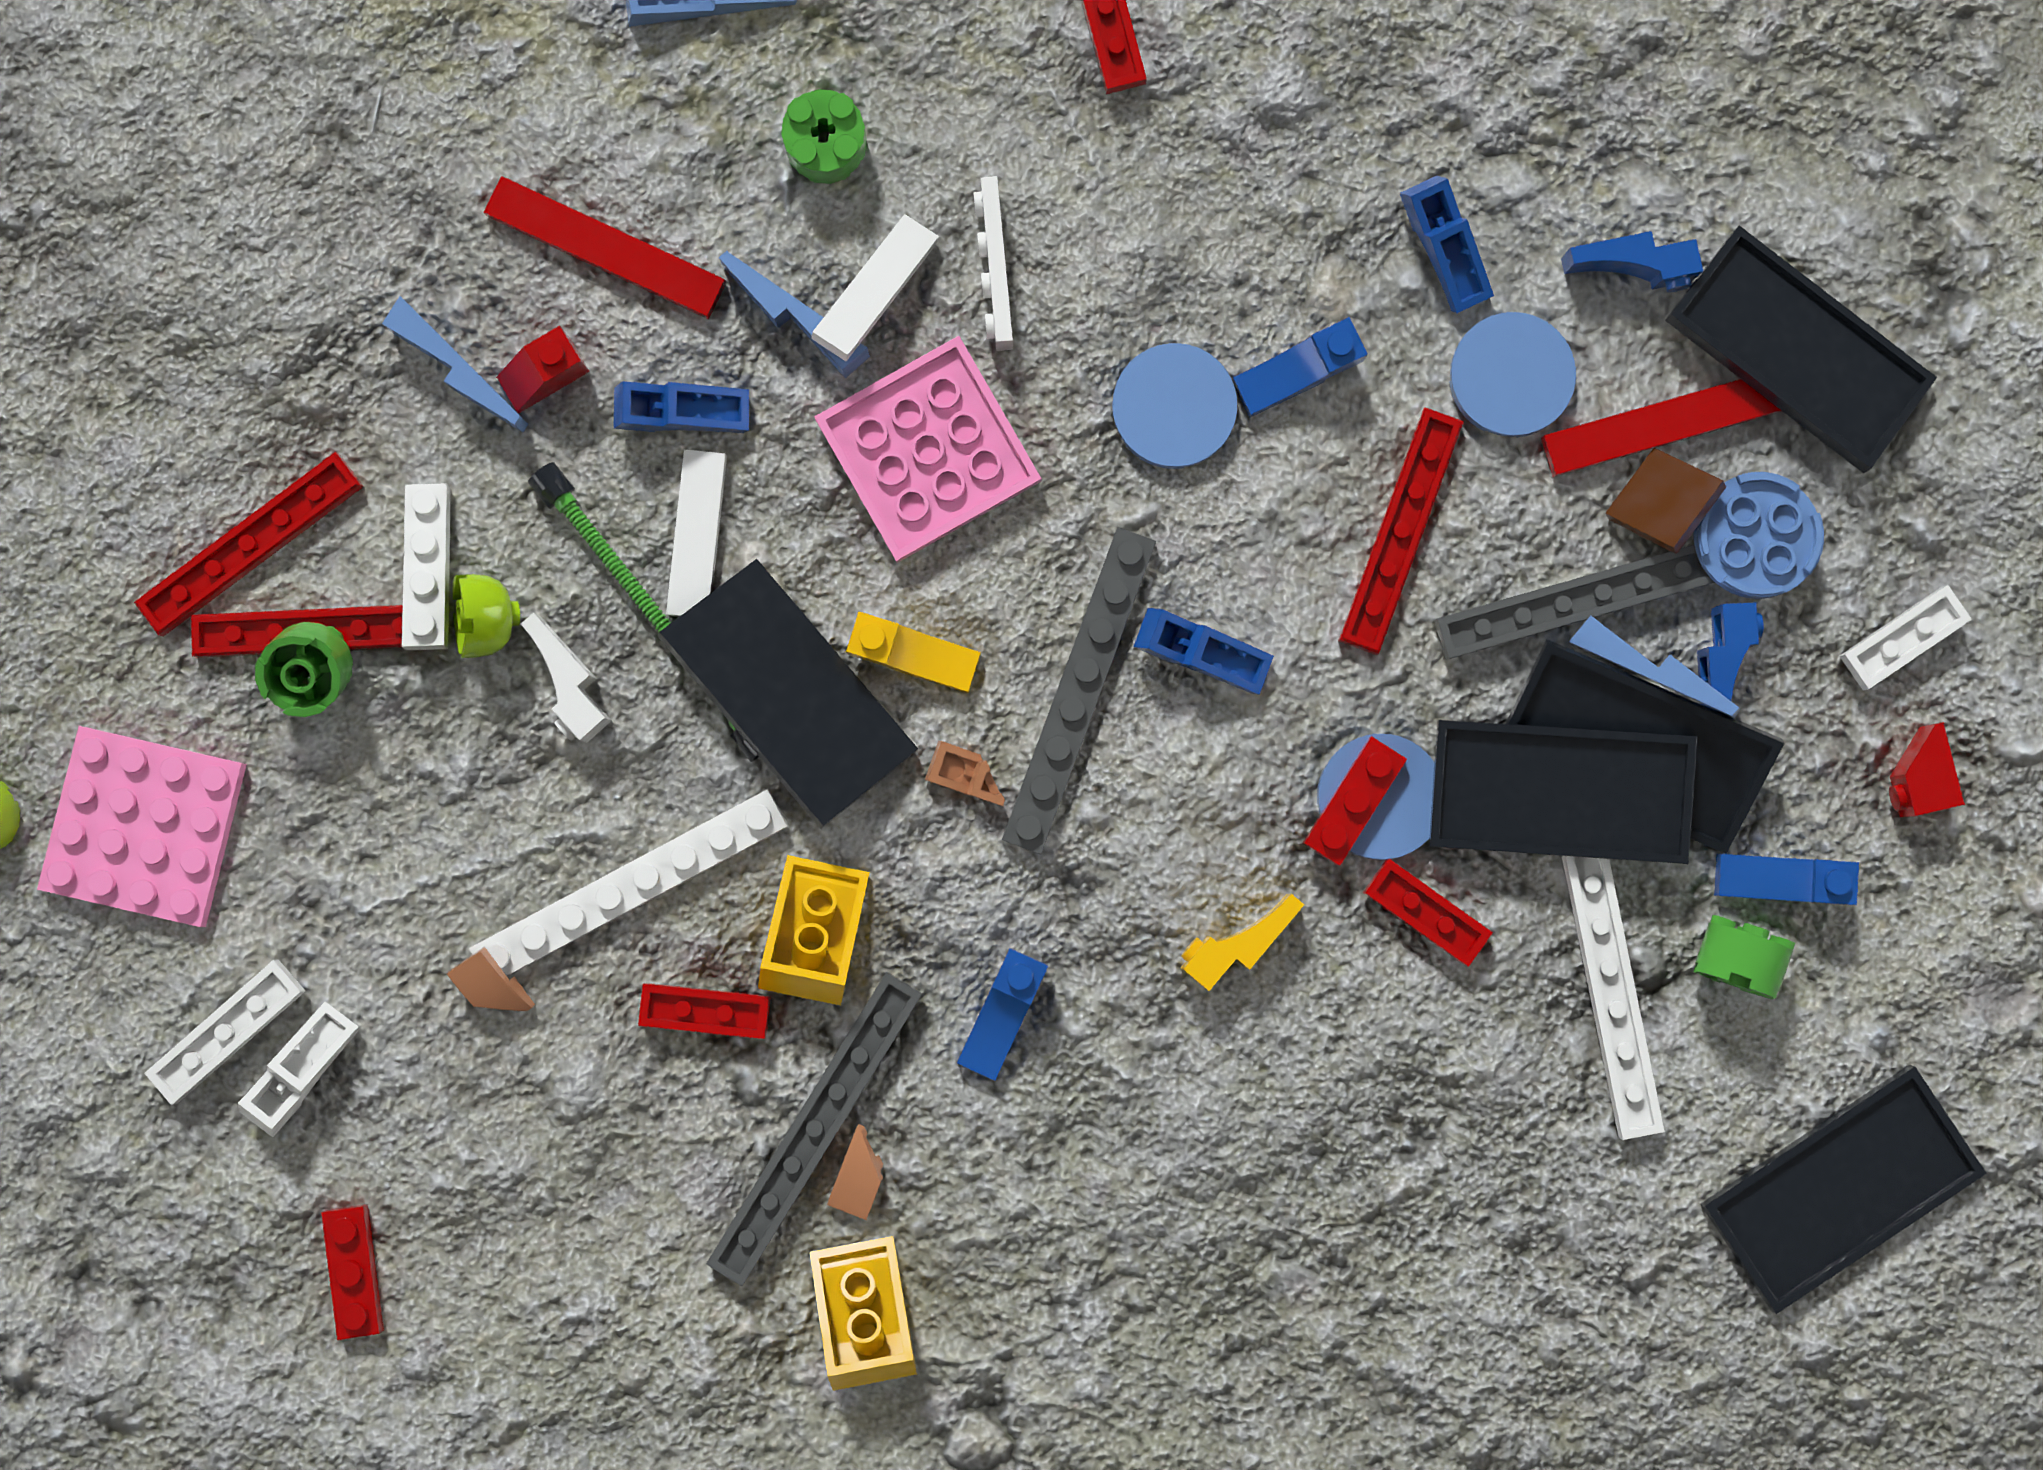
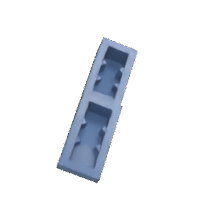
M625 0L629 27L795 5L797 0Z
M728 251L719 257L723 268L778 329L791 318L844 378H847L870 357L868 348L860 343L850 358L844 361L811 339L812 332L824 317Z
M399 296L382 324L394 335L450 368L451 370L444 382L454 391L519 431L524 432L528 423Z
M1591 615L1569 641L1572 645L1727 716L1734 718L1740 711L1738 706L1673 656L1669 655L1658 668Z

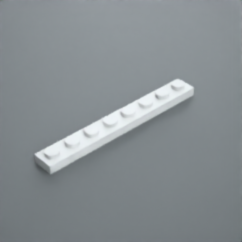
M767 789L470 947L469 950L473 955L485 946L508 977L789 826L770 790Z
M1562 856L1619 1139L1626 1140L1663 1133L1665 1131L1610 860Z

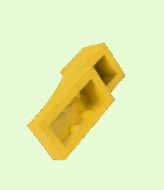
M858 612L846 650L850 656L969 693L981 655L979 651L938 639L898 623L863 612Z
M1286 894L1266 915L1240 932L1216 941L1211 936H1207L1203 941L1196 937L1181 955L1186 960L1181 969L1208 991L1212 989L1235 960L1250 970L1304 904L1293 894Z

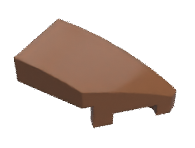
M938 741L925 778L926 781L996 805L1003 806L1005 802L990 773L991 769L987 761L983 760L980 754L944 741Z
M485 946L447 973L451 981L474 1007L528 1011L535 1005L515 976L508 979Z
M858 1124L827 1205L867 1220L883 1178L881 1169L884 1164L879 1155L875 1156L866 1138L868 1133L865 1127Z

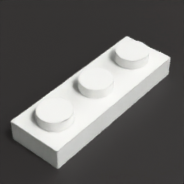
M1946 585L1841 654L1840 658L1862 690H1868L1972 619L1951 588Z

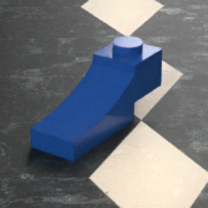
M1434 176L1400 192L1411 227L1417 233L1429 256L1451 311L1459 313L1493 297L1494 294L1469 222L1461 217L1449 180L1444 177Z
M1652 231L1571 247L1561 258L1564 274L1591 271L1621 273L1649 281L1652 290L1666 287L1668 293L1691 287V282L1703 272L1696 239L1655 247Z
M1350 317L1312 334L1311 337L1262 364L1233 377L1232 381L1250 418L1324 383L1326 379L1362 363L1368 353Z
M623 381L614 387V429L646 432L684 430L745 433L749 431V389L676 382L658 385Z
M1756 602L1721 604L1711 608L1713 646L1697 651L1698 676L1731 702L1735 680L1742 660L1750 647L1759 645V638L1763 635V617L1761 613H1757Z
M1155 608L1147 609L1133 646L1167 662L1189 668L1257 695H1260L1274 657L1267 652L1206 625H1197L1166 610Z
M1716 854L1714 896L1857 905L1859 862Z
M1009 948L957 1064L994 1081L996 1080L1046 973L1047 964Z

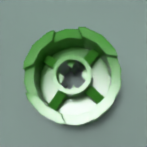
M818 89L794 98L787 106V112L783 117L781 135L789 163L799 174L807 177L814 183L832 184L849 177L850 173L858 168L865 156L867 140L860 110L855 106L853 100L844 93ZM822 132H829L830 134L826 143H820L819 136Z
M302 622L288 626L264 648L255 665V681L261 696L264 699L268 697L274 705L284 709L282 713L288 716L308 717L324 711L343 692L352 676L353 658L342 633L332 626L326 627L319 623Z
M1712 915L1693 972L1713 981L1723 982L1740 988L1744 992L1772 1000L1776 999L1783 983L1795 942L1775 935H1770L1768 940L1770 931L1748 923H1744L1743 927L1738 926L1736 929V922Z

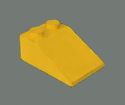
M787 855L760 967L758 989L841 1006L870 872Z
M885 1237L810 1252L826 1370L832 1390L835 1391L917 1375L894 1237Z

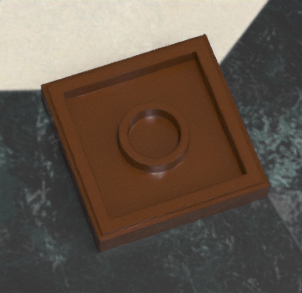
M1653 448L1605 514L1608 520L1677 554L1726 489V485L1723 480L1661 450Z

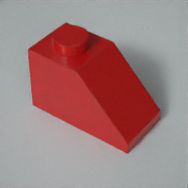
M559 325L523 346L496 378L519 414L590 371L570 337Z
M1944 722L1919 727L1890 775L1892 786L1889 787V798L1893 808L1898 810L1900 817L1918 816L1965 805Z

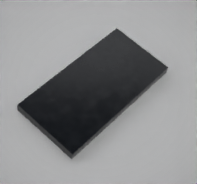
M1740 225L1730 234L1704 268L1703 272L1665 319L1667 323L1863 474L1874 466L1937 379L1933 373Z
M755 559L659 632V639L820 829L835 819L918 750L912 740L758 559Z
M1546 639L1505 723L1511 725L1697 736L1690 839L1727 854L1785 744L1782 738Z
M1437 720L1429 846L1689 864L1697 736Z
M1908 1065L1700 1203V1205L1771 1312L1778 1314L1987 1173L1917 1068Z

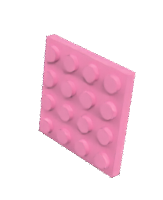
M960 336L953 338L814 417L897 563L1042 481Z
M79 726L37 890L192 926L206 927L247 764Z

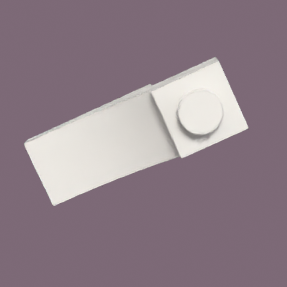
M532 613L521 625L534 640L551 673L557 696V704L552 710L559 717L554 723L570 741L577 737L580 741L587 743L612 721L585 691L597 678L545 620Z
M324 1002L267 1065L265 1074L238 1102L239 1112L271 1137H274L302 1105L304 1098L334 1059L356 1035L358 1026L327 1002Z

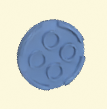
M1500 313L1478 322L1458 343L1451 362L1450 390L1460 412L1477 428L1484 432L1488 431L1501 436L1525 437L1543 430L1563 413L1574 392L1576 366L1568 343L1551 324L1539 317L1526 313Z
M1162 344L1140 353L1124 368L1115 386L1112 413L1120 437L1134 455L1157 467L1182 469L1208 459L1225 444L1236 420L1237 395L1227 370L1211 354L1187 344Z
M1751 472L1738 475L1726 481V489L1694 531L1695 550L1703 569L1717 585L1732 594L1745 598H1771L1792 590L1813 572L1821 557L1824 545V527L1820 513H1817L1810 499L1799 489L1800 486L1781 475L1768 472Z
M1371 734L1359 737L1342 746L1325 765L1317 787L1319 814L1322 813L1369 737H1374L1407 758L1406 762L1349 851L1368 859H1393L1413 852L1429 839L1434 761L1421 747L1408 739L1392 734Z

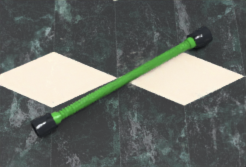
M555 462L548 463L537 470L530 477L528 483L549 509L555 506L560 513L566 514V518L576 527L582 538L586 539V543L593 547L592 550L596 552L595 554L599 556L602 563L606 564L605 566L609 568V572L616 576L615 579L619 580V584L622 585L626 593H629V597H632L635 604L639 605L638 608L642 609V613L645 614L649 622H652L655 629L659 630L658 633L672 623L669 622L665 614H662L663 611L659 610L656 602L653 601L652 597H649L650 595L646 593L643 586L639 585L640 582L636 581L633 573L626 568L620 557L616 556L613 548H609L610 545L607 541L603 539L597 528L593 527V523H590L584 512L577 506V500L571 494L575 487ZM729 721L728 724L734 730L730 735L733 741L750 762L758 759V754Z

